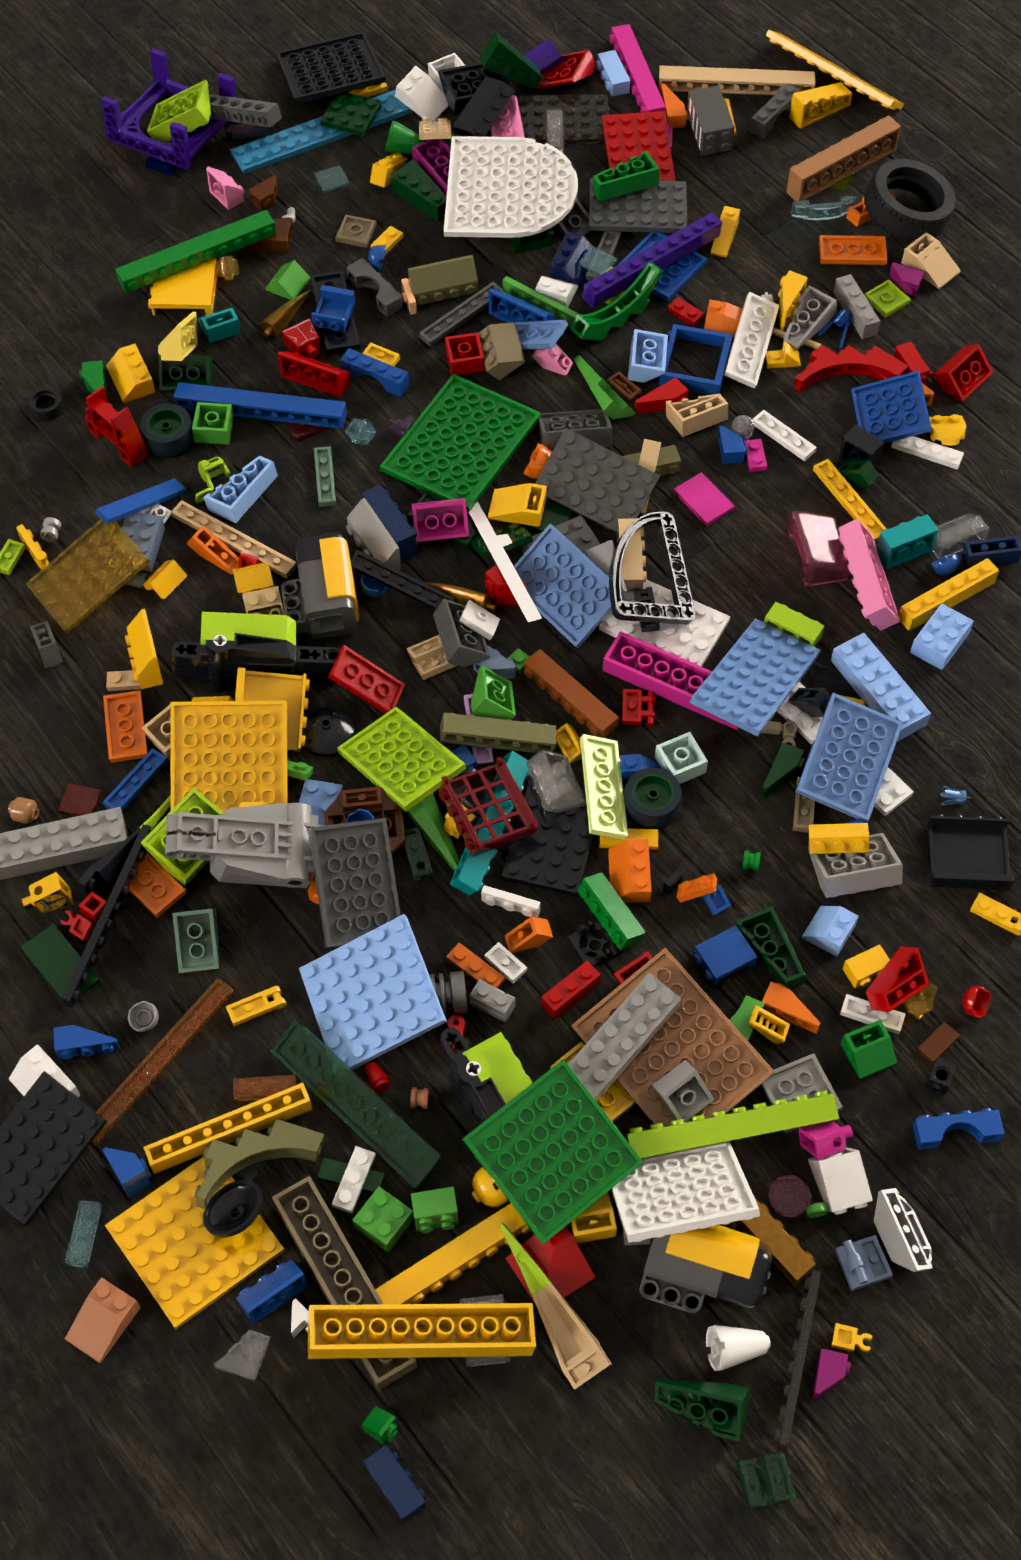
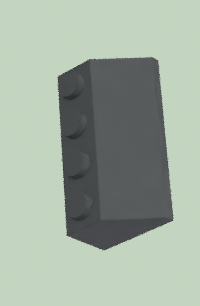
M443 599L433 616L448 663L466 667L489 659L490 653L485 638L459 622L465 605Z

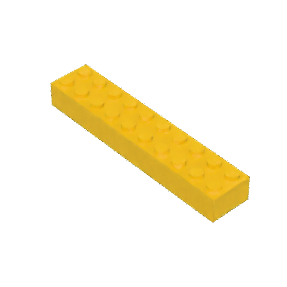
M533 1303L310 1305L308 1311V1359L532 1356L536 1348Z

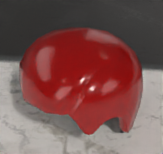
M981 986L970 987L962 998V1006L965 1012L977 1018H982L987 1013L990 1005V991Z

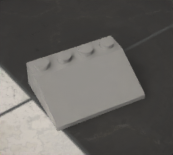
M884 833L869 835V852L810 854L819 885L826 898L902 884L903 864Z

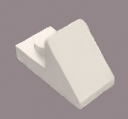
M296 1298L292 1301L291 1334L293 1338L305 1326H307L305 1330L308 1333V1310Z

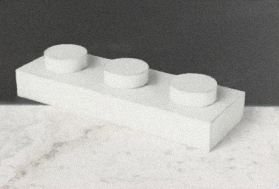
M483 886L481 900L486 904L501 906L507 911H517L527 917L534 916L538 918L540 913L539 901Z
M846 994L840 1012L842 1016L866 1024L881 1020L887 1031L898 1035L905 1018V1013L896 1010L890 1012L871 1010L869 1001Z
M357 1146L355 1147L332 1202V1207L351 1214L353 1213L376 1153Z

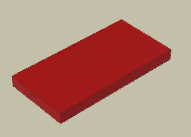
M345 645L341 647L328 678L385 714L396 707L405 686L403 682Z

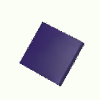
M549 38L523 55L539 67L541 74L564 60Z

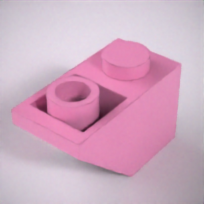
M557 344L552 349H536L532 355L542 368L564 376L568 374L573 365L571 359Z

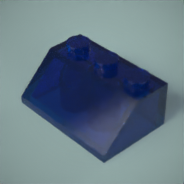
M567 231L549 265V277L578 285V288H580L596 250L584 236Z

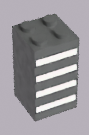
M714 86L688 91L687 111L689 122L701 155H711L732 150L734 125L720 87Z

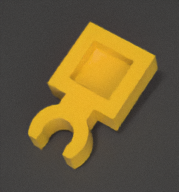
M836 1323L831 1347L853 1352L856 1346L862 1352H869L871 1347L865 1346L863 1340L871 1341L872 1335L864 1333L860 1336L857 1335L858 1328Z

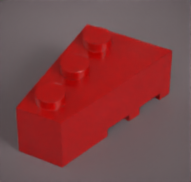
M900 946L866 990L871 1010L890 1012L930 985L919 949Z

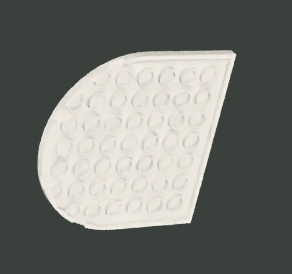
M452 136L444 237L520 238L534 235L553 227L567 216L577 198L578 178L576 171H574L571 165V161L555 147L547 143L545 145L537 143L535 139L522 137Z

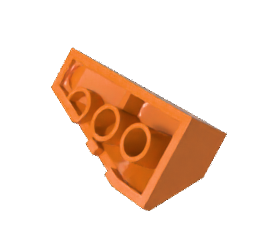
M710 300L704 330L732 334L735 337L743 309L727 302Z

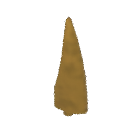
M312 290L293 298L266 317L259 324L264 331L263 335L265 337L269 335L277 337L285 330L292 317L310 296Z
M423 582L453 597V602L466 605L471 600L485 610L496 611L497 605L491 603V598L488 594L454 585Z

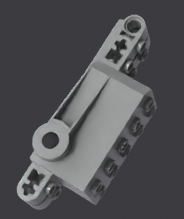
M280 803L228 808L221 815L178 812L167 815L165 856L177 859L210 861V873L219 882L308 888L315 876L308 828L326 825H318V815H311L312 807L304 803Z

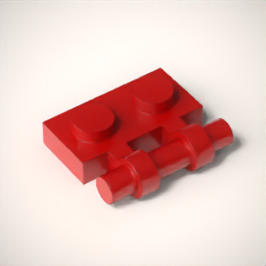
M623 689L622 725H641V719L647 720V726H654V720H656V712H654L656 698L653 691H648L647 696H642V690ZM641 705H646L647 710H641Z

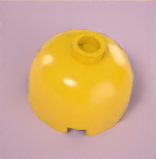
M481 1167L473 1177L472 1185L474 1191L472 1195L478 1203L482 1201L488 1207H499L507 1203V1198L485 1169Z

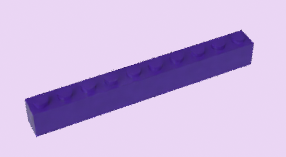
M712 212L585 283L582 298L592 308L600 305L628 289L641 274L648 262H653L660 269H663L719 237L723 222Z

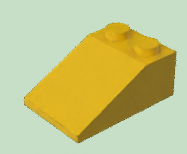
M790 270L786 276L782 277L780 281L782 287L778 293V297H780L779 325L782 331H785L791 322L799 297L806 290L808 277Z

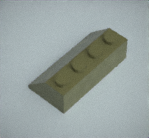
M473 255L408 268L409 283L416 300V306L478 292V278Z

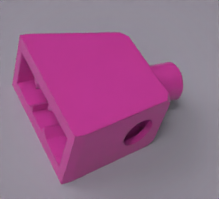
M833 1121L798 1127L800 1145L818 1160L845 1150V1139L853 1137L850 1125L840 1127Z

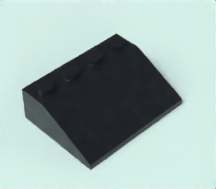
M481 62L438 71L448 106L454 115L462 113L485 77L503 81L513 89L506 77L484 68Z

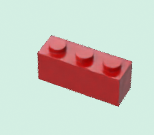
M588 961L584 962L541 996V1007L555 1021L600 985L601 974Z

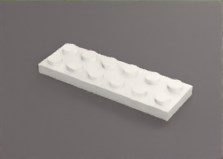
M751 292L747 294L724 376L752 388L756 387L779 309L778 304Z

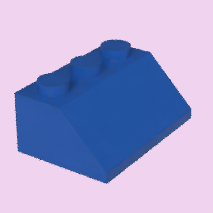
M290 1260L278 1265L276 1271L272 1274L262 1276L253 1287L243 1289L236 1299L252 1325H254L308 1286L303 1272Z

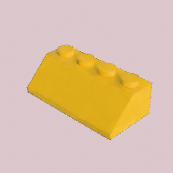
M142 609L127 626L128 635H125L127 646H131L128 647L129 656L134 658L130 660L132 669L137 670L133 672L135 682H139L141 689L162 685L163 680L146 611Z

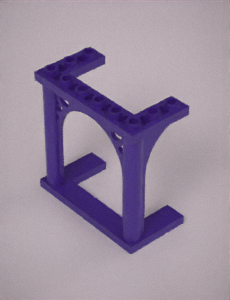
M153 48L150 51L154 83L127 110L120 112L117 100L106 96L101 99L107 140L188 170L191 167V159L226 122L209 119L208 124L190 138H188L187 126L172 122L170 124L172 142L154 140L141 131L139 127L140 119L163 95L172 97L182 90L190 88L170 80L167 53ZM220 73L218 75L219 95L236 98L235 78Z

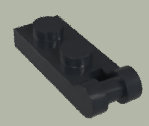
M646 587V589L642 590L639 588L633 589L635 602L655 603L652 587ZM637 609L638 615H642L641 611ZM651 610L652 615L658 616L655 610ZM639 621L641 633L660 630L659 623Z

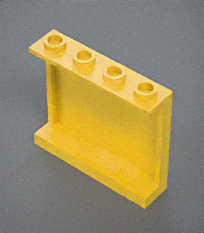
M217 258L154 282L153 286H150L151 298L148 300V307L152 309L153 316L156 315V308L205 309L206 315L212 314L218 276Z
M238 667L235 701L287 700V750L300 751L301 746H305V735H302V728H306L307 717L303 716L304 709L308 708V698H305V691H309L310 680L306 679L307 674L300 676L246 671V668Z

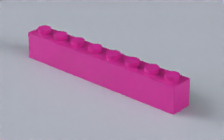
M630 24L612 27V34L609 36L610 42L614 45V50L618 54L630 79L632 94L636 96V102L640 106L641 112H665L666 106Z

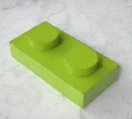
M11 539L7 540L0 552V573L11 574L26 549L24 543Z

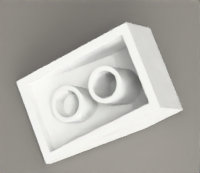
M417 66L396 86L395 97L423 119L430 118L431 121H436L448 107L446 96L433 80Z

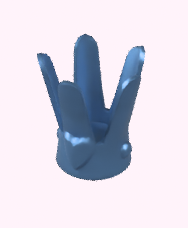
M946 786L943 787L948 790L940 794L942 797L953 799L946 800L941 805H965L966 799H971V797H967L966 790H955Z

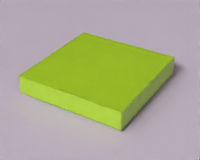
M889 279L864 294L869 304L884 318L908 305L911 301Z

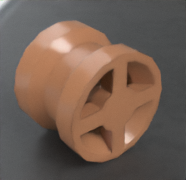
M412 1087L410 1107L416 1108L421 1106L423 1109H428L429 1088L419 1090L417 1087Z

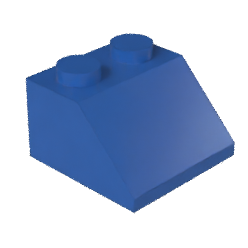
M107 1147L102 1149L129 1198L152 1185L149 1180L152 1175L143 1158L138 1159L136 1154Z

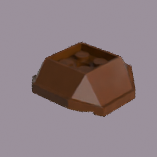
M381 787L341 790L336 800L324 813L325 825L345 823L347 816L357 809L367 810L374 816V819L386 818L391 855L406 843L402 808Z

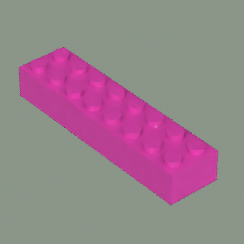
M621 631L619 632L603 658L604 672L647 691H653L660 697L738 730L739 727L690 703L691 697L712 671Z

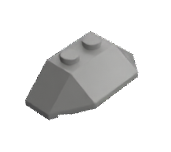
M896 1188L880 1190L877 1197L874 1223L891 1261L913 1272L930 1270L932 1268V1249L913 1208L899 1195Z

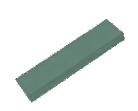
M331 446L314 448L319 507L335 506L336 495Z

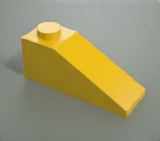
M724 206L720 220L723 222L720 236L714 239L711 249L712 255L727 257L739 224L740 209Z

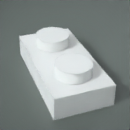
M499 942L484 955V958L512 984L527 972V967Z

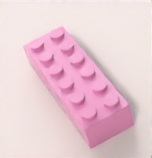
M858 518L839 527L840 535L838 538L845 548L843 554L849 561L847 566L854 577L852 579L853 585L858 589L857 598L863 605V609H861L865 619L868 618L871 624L880 631L900 622L872 533Z

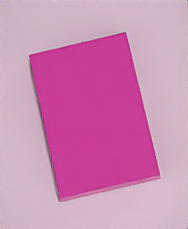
M702 472L674 488L675 495L706 527L732 512L735 508Z

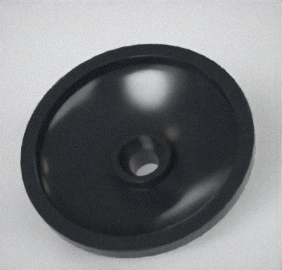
M321 707L309 712L305 716L307 717L306 728H302V735H305L304 748L310 753L322 757L338 755L337 747L352 738L356 733L355 724L351 716L344 710L336 707Z
M239 1180L224 1186L216 1192L205 1208L203 1215L204 1226L213 1236L225 1238L237 1235L247 1229L255 1221L262 1207L263 1195L260 1188L251 1181Z

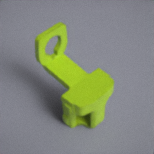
M220 457L202 460L198 463L199 473L204 482L207 483L208 488L195 495L197 504L205 501L204 497L200 498L206 493L211 495L214 492L211 479L223 473L226 477L230 476L229 469ZM217 466H220L219 469H217V470H215V471H213V472H209V470H211V469H213V468H215V467H217Z

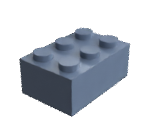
M134 513L125 517L113 553L117 567L152 572L165 531L162 516Z

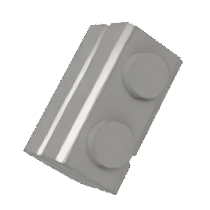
M480 979L469 996L470 1005L503 1022L508 1020L515 1007V997L505 994V992Z

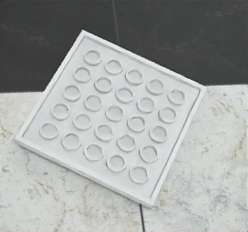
M730 1141L640 1158L643 1163L611 1189L628 1243L640 1242L654 1237L660 1238L674 1233H685L699 1228L705 1229L709 1226L729 1224L739 1220H750L760 1216L759 1207Z

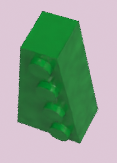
M644 151L641 153V156H633L625 164L621 162L614 169L609 168L594 175L593 193L600 202L659 185L660 169L648 152Z

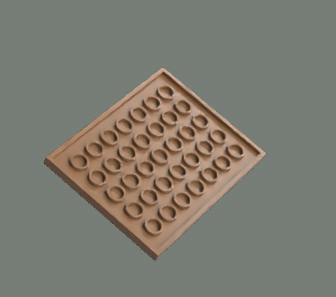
M666 948L661 950L571 1025L572 1029L586 1044L648 973L652 974L681 998L680 1007L616 1079L653 1124L663 1123V1126L671 1125L672 1120H677L652 1085L684 1060L697 1071L715 1099L694 1115L704 1114L705 1118L713 1117L712 1113L725 1110V1114H727L775 1073Z

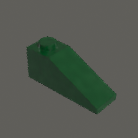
M782 743L762 787L761 798H765L795 776L798 768L802 769L805 758H802L804 750Z

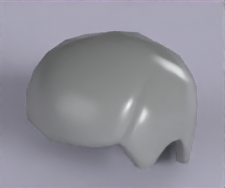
M141 1001L129 1010L127 1019L134 1030L147 1032L157 1025L159 1013L153 1004Z

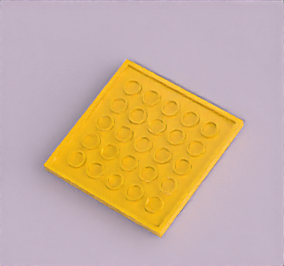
M287 700L170 702L171 810L193 787L223 812L228 808L239 807V803L263 801L264 805L288 804Z
M203 1157L105 1225L175 1329L181 1327L285 1252L283 1246L259 1214L247 1229L237 1235L220 1238L208 1232L203 1222L205 1209L197 1207V1198L194 1197L197 1186L202 1185L204 1181L203 1173L206 1167L205 1158ZM233 1177L225 1181L216 1192L224 1186L235 1182Z

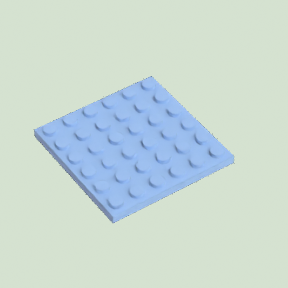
M404 914L299 968L337 1076H341L447 1022L407 916Z

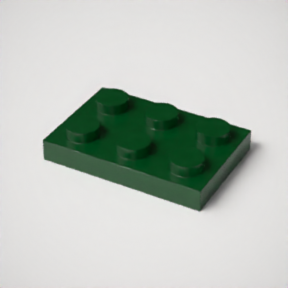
M511 524L508 528L494 530L496 535L508 534L512 543L503 547L505 551L533 542L532 535L521 524ZM481 535L470 540L472 548L483 559L492 556Z

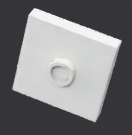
M469 600L465 605L459 622L486 639L491 640L500 618Z

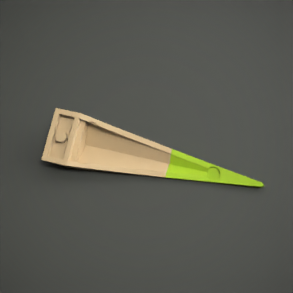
M500 1223V1227L542 1318L561 1369L575 1390L612 1363L600 1346V1342L504 1223Z

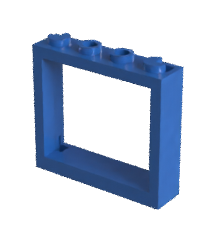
M673 324L672 330H669L667 334L669 342L667 343L665 373L658 376L659 386L677 378L691 392L707 395L720 394L733 335ZM675 339L723 347L715 380L667 372Z

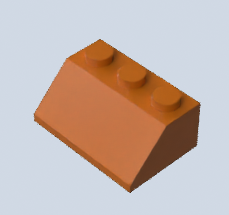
M628 839L609 848L610 884L623 902H650L651 876L648 839Z

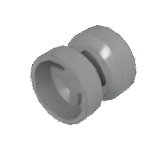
M45 518L40 537L47 542L57 541L61 522L56 518Z

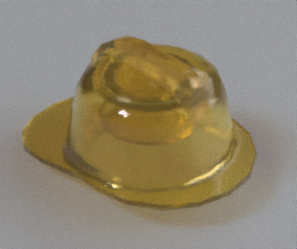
M929 983L930 985L902 1003L905 1005L907 1012L915 1015L917 1020H920L924 1014L933 1010L934 997L937 992L935 984Z

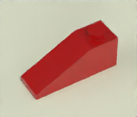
M674 378L635 400L634 411L636 414L666 410V401H671L672 403L682 402V399H688L689 390L677 378Z

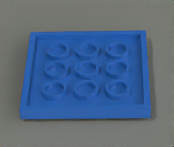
M651 232L619 264L668 236L663 233ZM693 251L661 269L664 272L653 288L652 293L669 302L707 264V258Z
M919 370L851 389L858 426L884 441V444L932 431Z

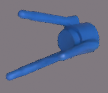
M841 309L817 336H821L834 323L838 327L845 326L839 346L842 349L848 327L851 324L849 322L851 318L849 311Z

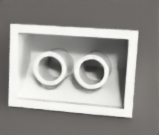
M38 1044L20 1058L9 1077L10 1082L25 1096L43 1071H46L77 1097L81 1096L77 1087Z

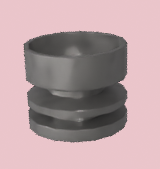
M450 972L449 982H445L443 974L439 973L440 983H435L434 974H429L444 1016L447 1013V1006L452 1007L454 1015L466 1014L467 1000L464 972Z

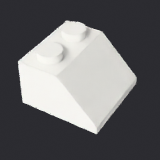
M541 276L536 286L537 292L567 308L578 289V285L548 276Z

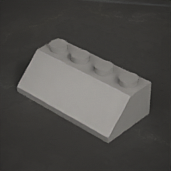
M361 499L347 517L348 525H346V529L349 535L354 536L358 548L361 547L363 549V553L400 570L401 563L398 545L366 499Z

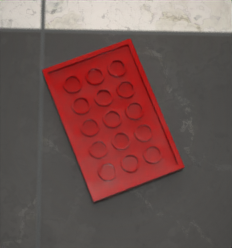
M664 111L602 115L609 168L614 169L617 167V164L621 162L625 164L630 161L631 157H639L642 152L647 151L660 169L659 181H676Z

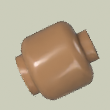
M17 797L9 804L8 813L12 820L30 824L34 819H37L39 809L34 800Z

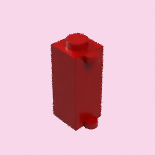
M912 342L896 346L893 357L908 365L907 373L919 370L923 384L927 382L928 378L933 376L932 371H930Z

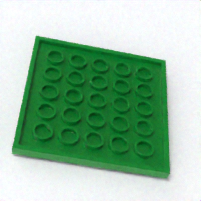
M564 1059L462 1139L542 1245L643 1163Z

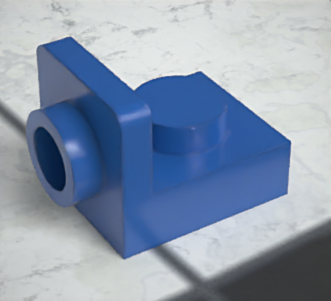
M720 884L716 886V892L699 897L704 898L712 915H716L731 906Z

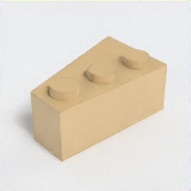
M721 394L699 396L697 400L689 401L685 398L682 399V402L675 403L666 401V417L680 435L684 437L728 420V403Z

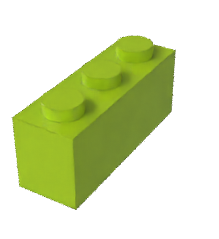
M778 602L774 603L764 620L765 624L780 629L782 632L814 647L822 637L824 625L820 622L812 620L802 613L796 612Z

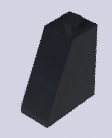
M225 121L226 134L230 135L233 140L273 135L272 127Z

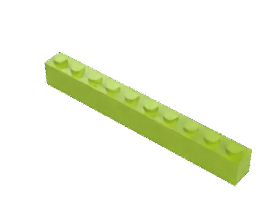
M827 1090L815 1092V1097L807 1098V1094L794 1096L795 1101L787 1102L786 1098L774 1100V1105L766 1106V1102L754 1104V1109L746 1110L745 1106L733 1108V1113L725 1114L724 1110L713 1112V1117L705 1118L704 1114L693 1116L692 1121L684 1122L683 1119L672 1120L671 1125L663 1126V1123L650 1125L651 1129L642 1130V1127L629 1129L630 1133L625 1134V1137L640 1158L837 1120L839 1115L834 1094H828Z

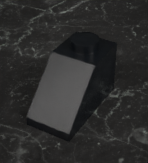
M824 687L798 688L789 699V702L811 717H823L830 695Z

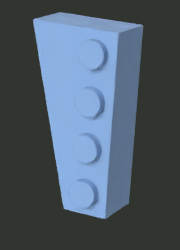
M258 456L243 467L241 473L232 475L229 478L230 481L223 486L220 484L211 495L209 493L205 495L204 500L208 511L237 523L278 476L273 461Z

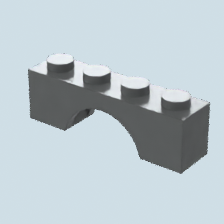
M787 83L751 118L750 133L763 139L772 130L781 112L786 111L790 113L793 93L800 92V89Z
M361 258L346 267L347 278L356 288L369 287L378 292L376 295L377 308L386 317L403 308L402 294L396 291L391 283L387 282L379 272H376L369 262L367 263Z

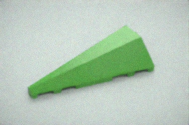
M580 355L574 359L601 408L610 418L614 420L636 414Z
M432 793L405 813L423 832V837L455 872L459 858L450 835L445 830L444 820Z

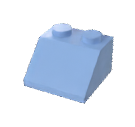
M820 906L802 938L837 957L855 928L859 916L841 906Z

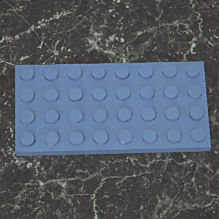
M755 618L694 693L690 703L758 737L817 659L821 650Z

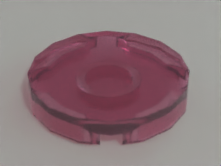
M785 1175L780 1176L773 1182L769 1189L768 1200L771 1208L777 1214L786 1218H795L806 1212L805 1208L811 1203V1192L809 1186L801 1178Z

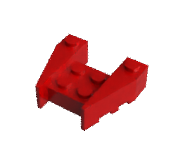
M103 386L86 397L88 407L85 409L87 413L85 421L88 430L98 439L105 436L118 447L121 459L131 468L148 457L147 446L128 407L120 412L115 411L107 400Z

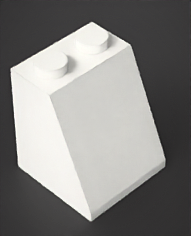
M847 1147L841 1152L820 1160L815 1157L808 1159L828 1211L834 1212L835 1215L847 1212V1208L853 1206L855 1209L867 1206V1202L873 1201L859 1150Z

